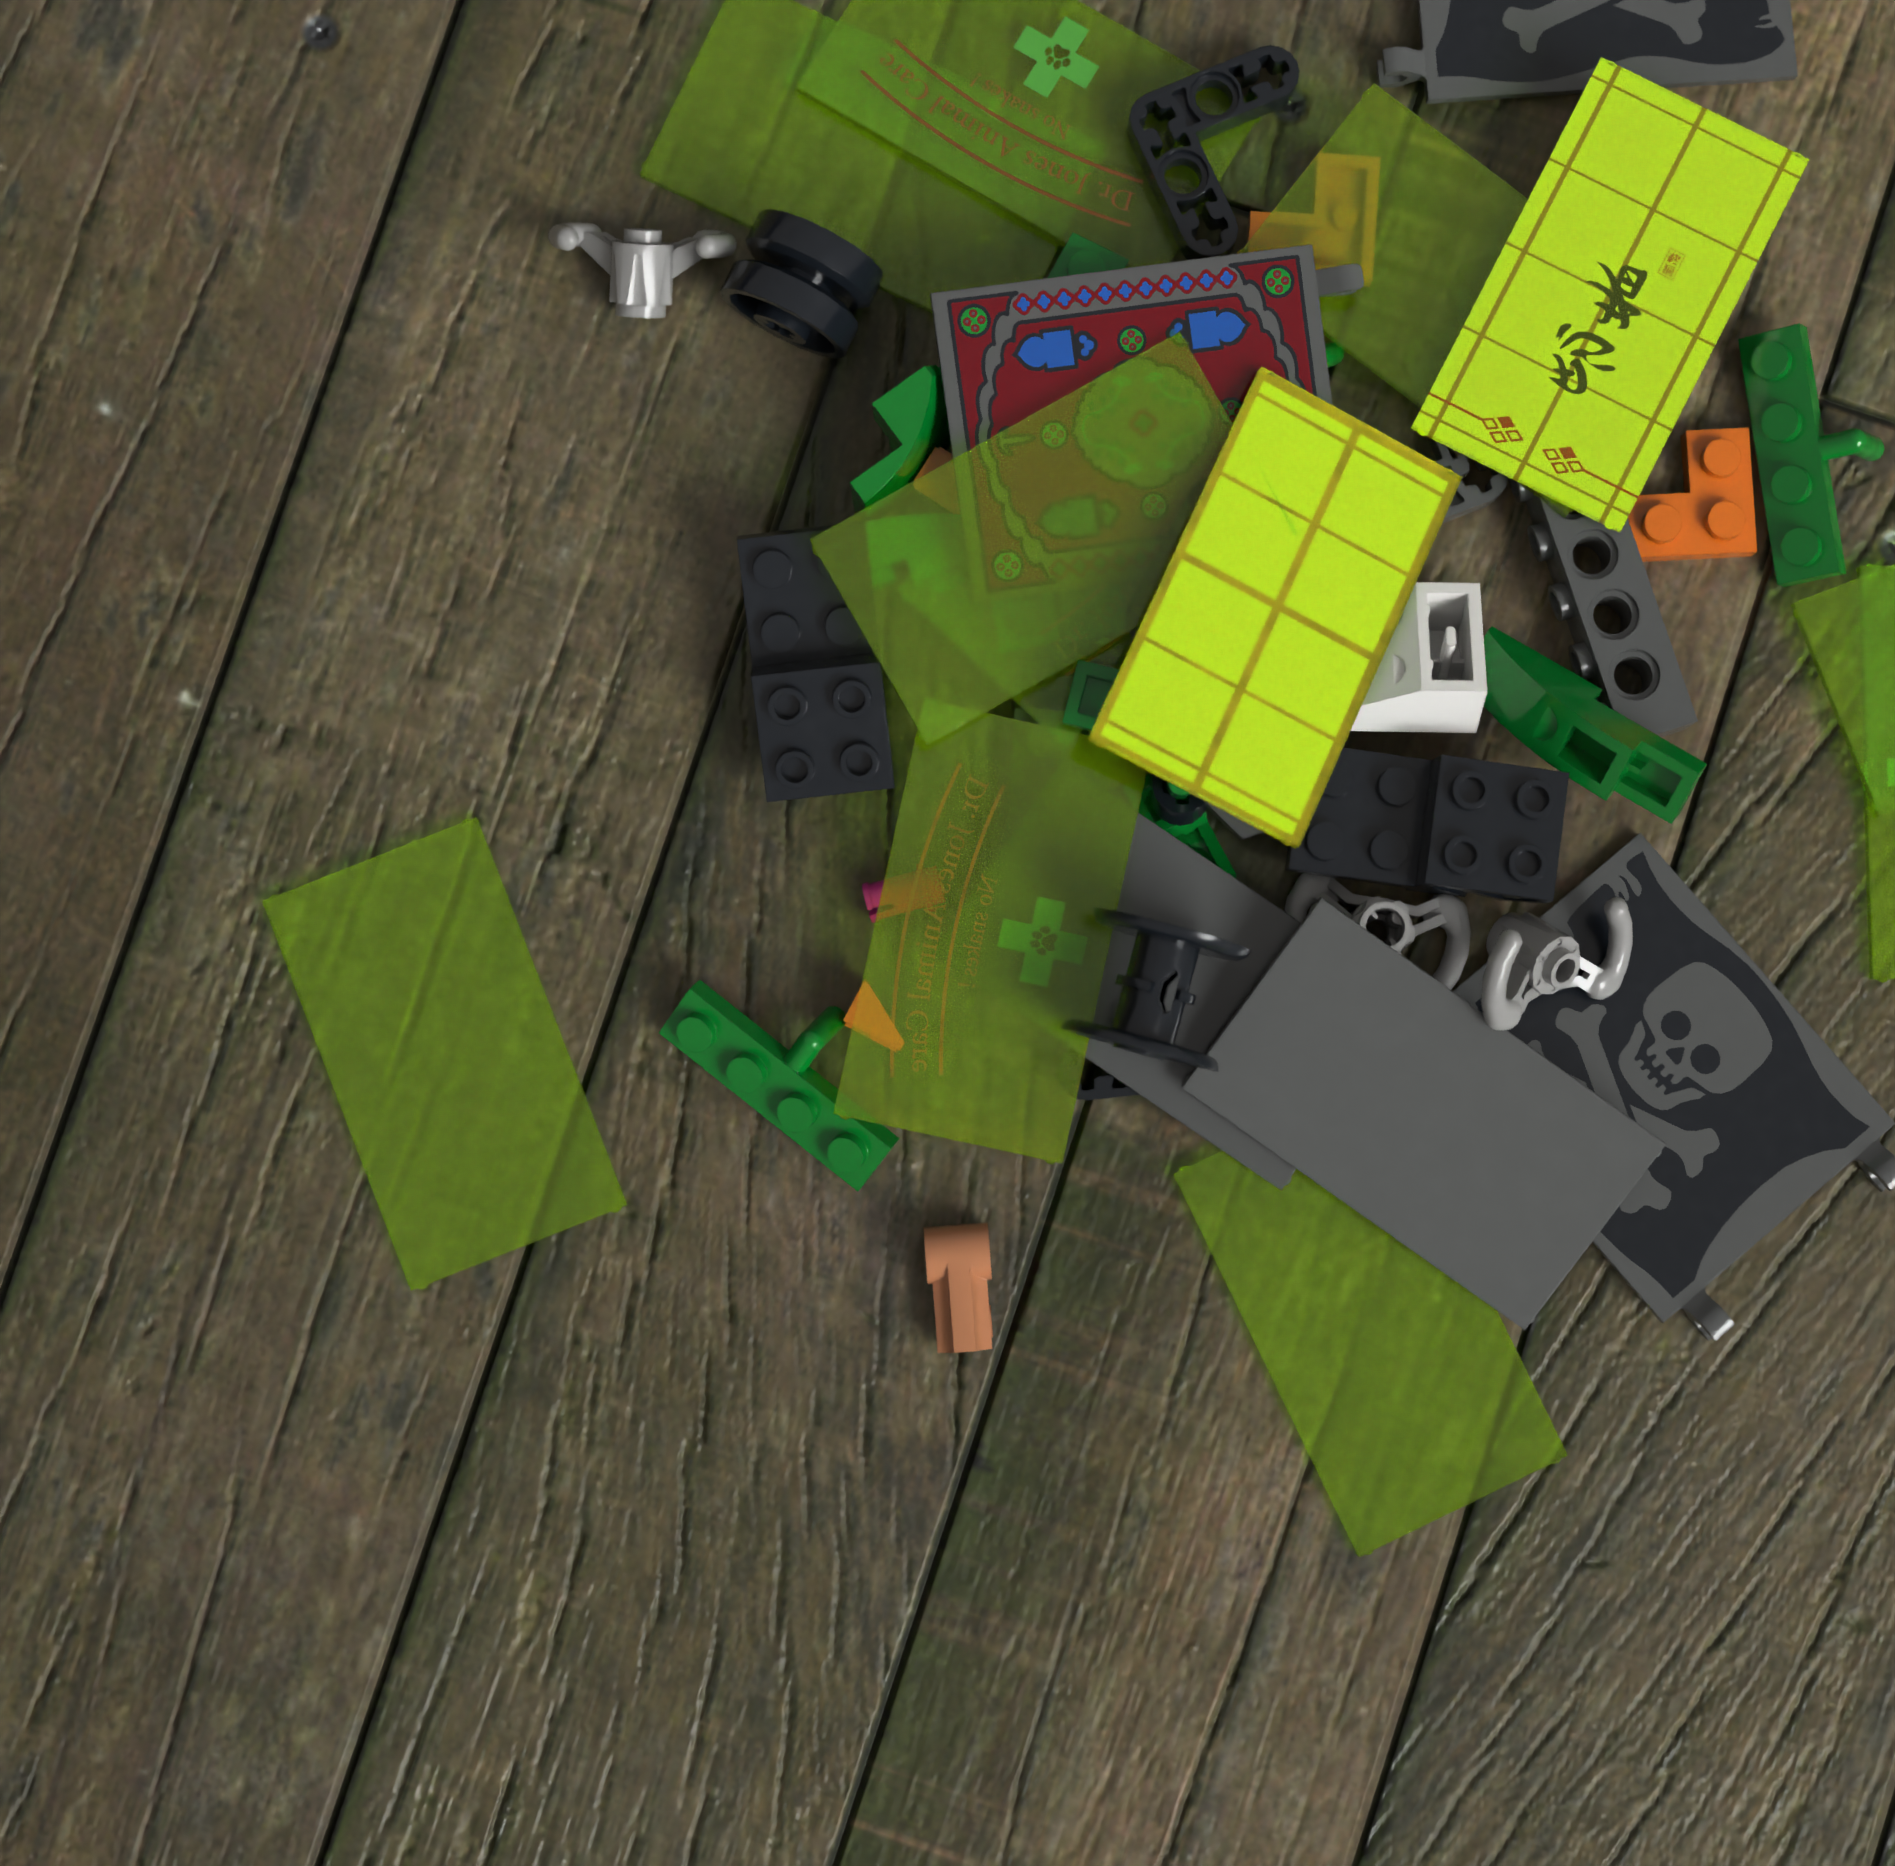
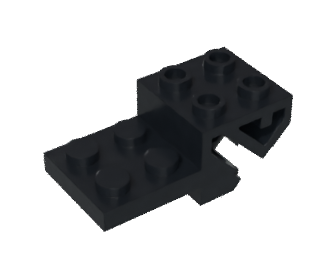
M865 522L737 536L752 660L751 680L766 801L775 802L895 788Z
M1340 747L1296 847L1293 848L1288 845L1285 871L1404 887L1408 891L1430 894H1448L1456 897H1465L1467 893H1472L1499 901L1543 904L1552 902L1554 900L1569 772L1440 755L1432 760Z

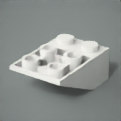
M1412 583L1347 731L1477 732L1487 695L1480 583Z

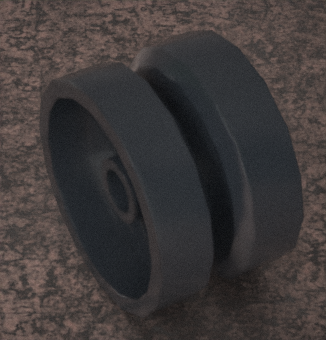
M772 209L760 211L746 238L747 248L754 259L734 262L720 289L722 299L751 323L781 340L819 356L834 359L845 357L858 331V322L850 310L870 307L884 279L883 271L872 258L855 245L824 227L784 211Z

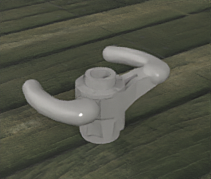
M584 222L555 224L548 232V239L553 247L565 251L572 250L575 247H582L610 275L609 302L616 303L615 315L633 318H665L666 305H672L673 279L703 258L729 257L735 252L737 247L736 238L732 234L719 230H700L693 237H687L673 243L662 242V230L624 228V240L614 238L607 232H602L596 224Z
M1304 873L1298 877L1287 896L1284 912L1301 923L1306 917L1309 907L1316 903L1320 897L1365 929L1366 925L1372 921L1382 923L1387 931L1386 939L1383 942L1400 954L1414 941L1415 936L1440 926L1447 935L1446 947L1439 967L1432 977L1450 990L1460 979L1469 954L1471 928L1467 906L1456 896L1437 894L1430 901L1414 906L1405 904L1400 900L1394 901L1388 898H1380L1379 896L1368 897L1352 894L1335 878ZM1339 900L1345 906L1357 908L1349 913L1337 901ZM1422 916L1423 922L1416 925L1412 924L1411 918L1415 919Z
M1614 897L1609 899L1604 905V912L1608 923V947L1606 956L1599 966L1580 956L1579 944L1571 936L1529 912H1524L1522 915L1511 912L1500 917L1492 926L1486 943L1489 957L1483 976L1481 995L1485 1023L1493 1030H1510L1519 1023L1529 1001L1542 994H1554L1563 988L1578 986L1585 990L1590 998L1603 1000L1615 993L1620 988L1628 968L1633 945V924L1625 900L1620 897ZM1579 968L1584 970L1582 976L1578 975Z

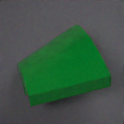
M937 365L923 366L872 403L874 420L889 439L890 454L850 482L853 507L863 522L880 520L895 509L915 489L913 481L934 448L939 449V447H942L946 450L950 445L940 367H937Z

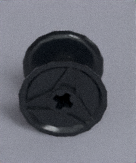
M1095 907L1093 909V916L1098 923L1136 937L1126 975L1117 974L1115 984L1121 986L1122 990L1113 1023L1109 1027L1089 1021L1070 1019L1064 1022L1060 1029L1112 1044L1113 1047L1159 1060L1166 1059L1218 1072L1219 1066L1213 1057L1175 1045V1040L1185 1004L1194 1005L1196 995L1189 993L1199 954L1224 960L1239 961L1245 959L1251 950L1230 941L1188 928L1130 913ZM1179 977L1171 1010L1167 1012L1165 999L1169 986Z

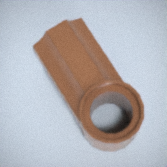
M988 1222L924 1227L928 1285H933L937 1352L960 1353L992 1349V1317L987 1281L992 1280Z

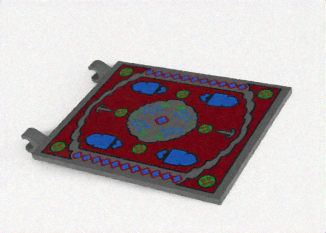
M1310 244L931 293V308L972 604L1141 581L1190 490L1198 481L1210 475L1257 371L1266 374L1333 411L1319 297L1349 295L1361 289L1364 285L1361 265L1355 263L1315 270L1313 246ZM1187 519L1183 521L1180 531H1184L1188 522ZM1176 546L1171 548V550L1167 553L1166 568L1174 553Z

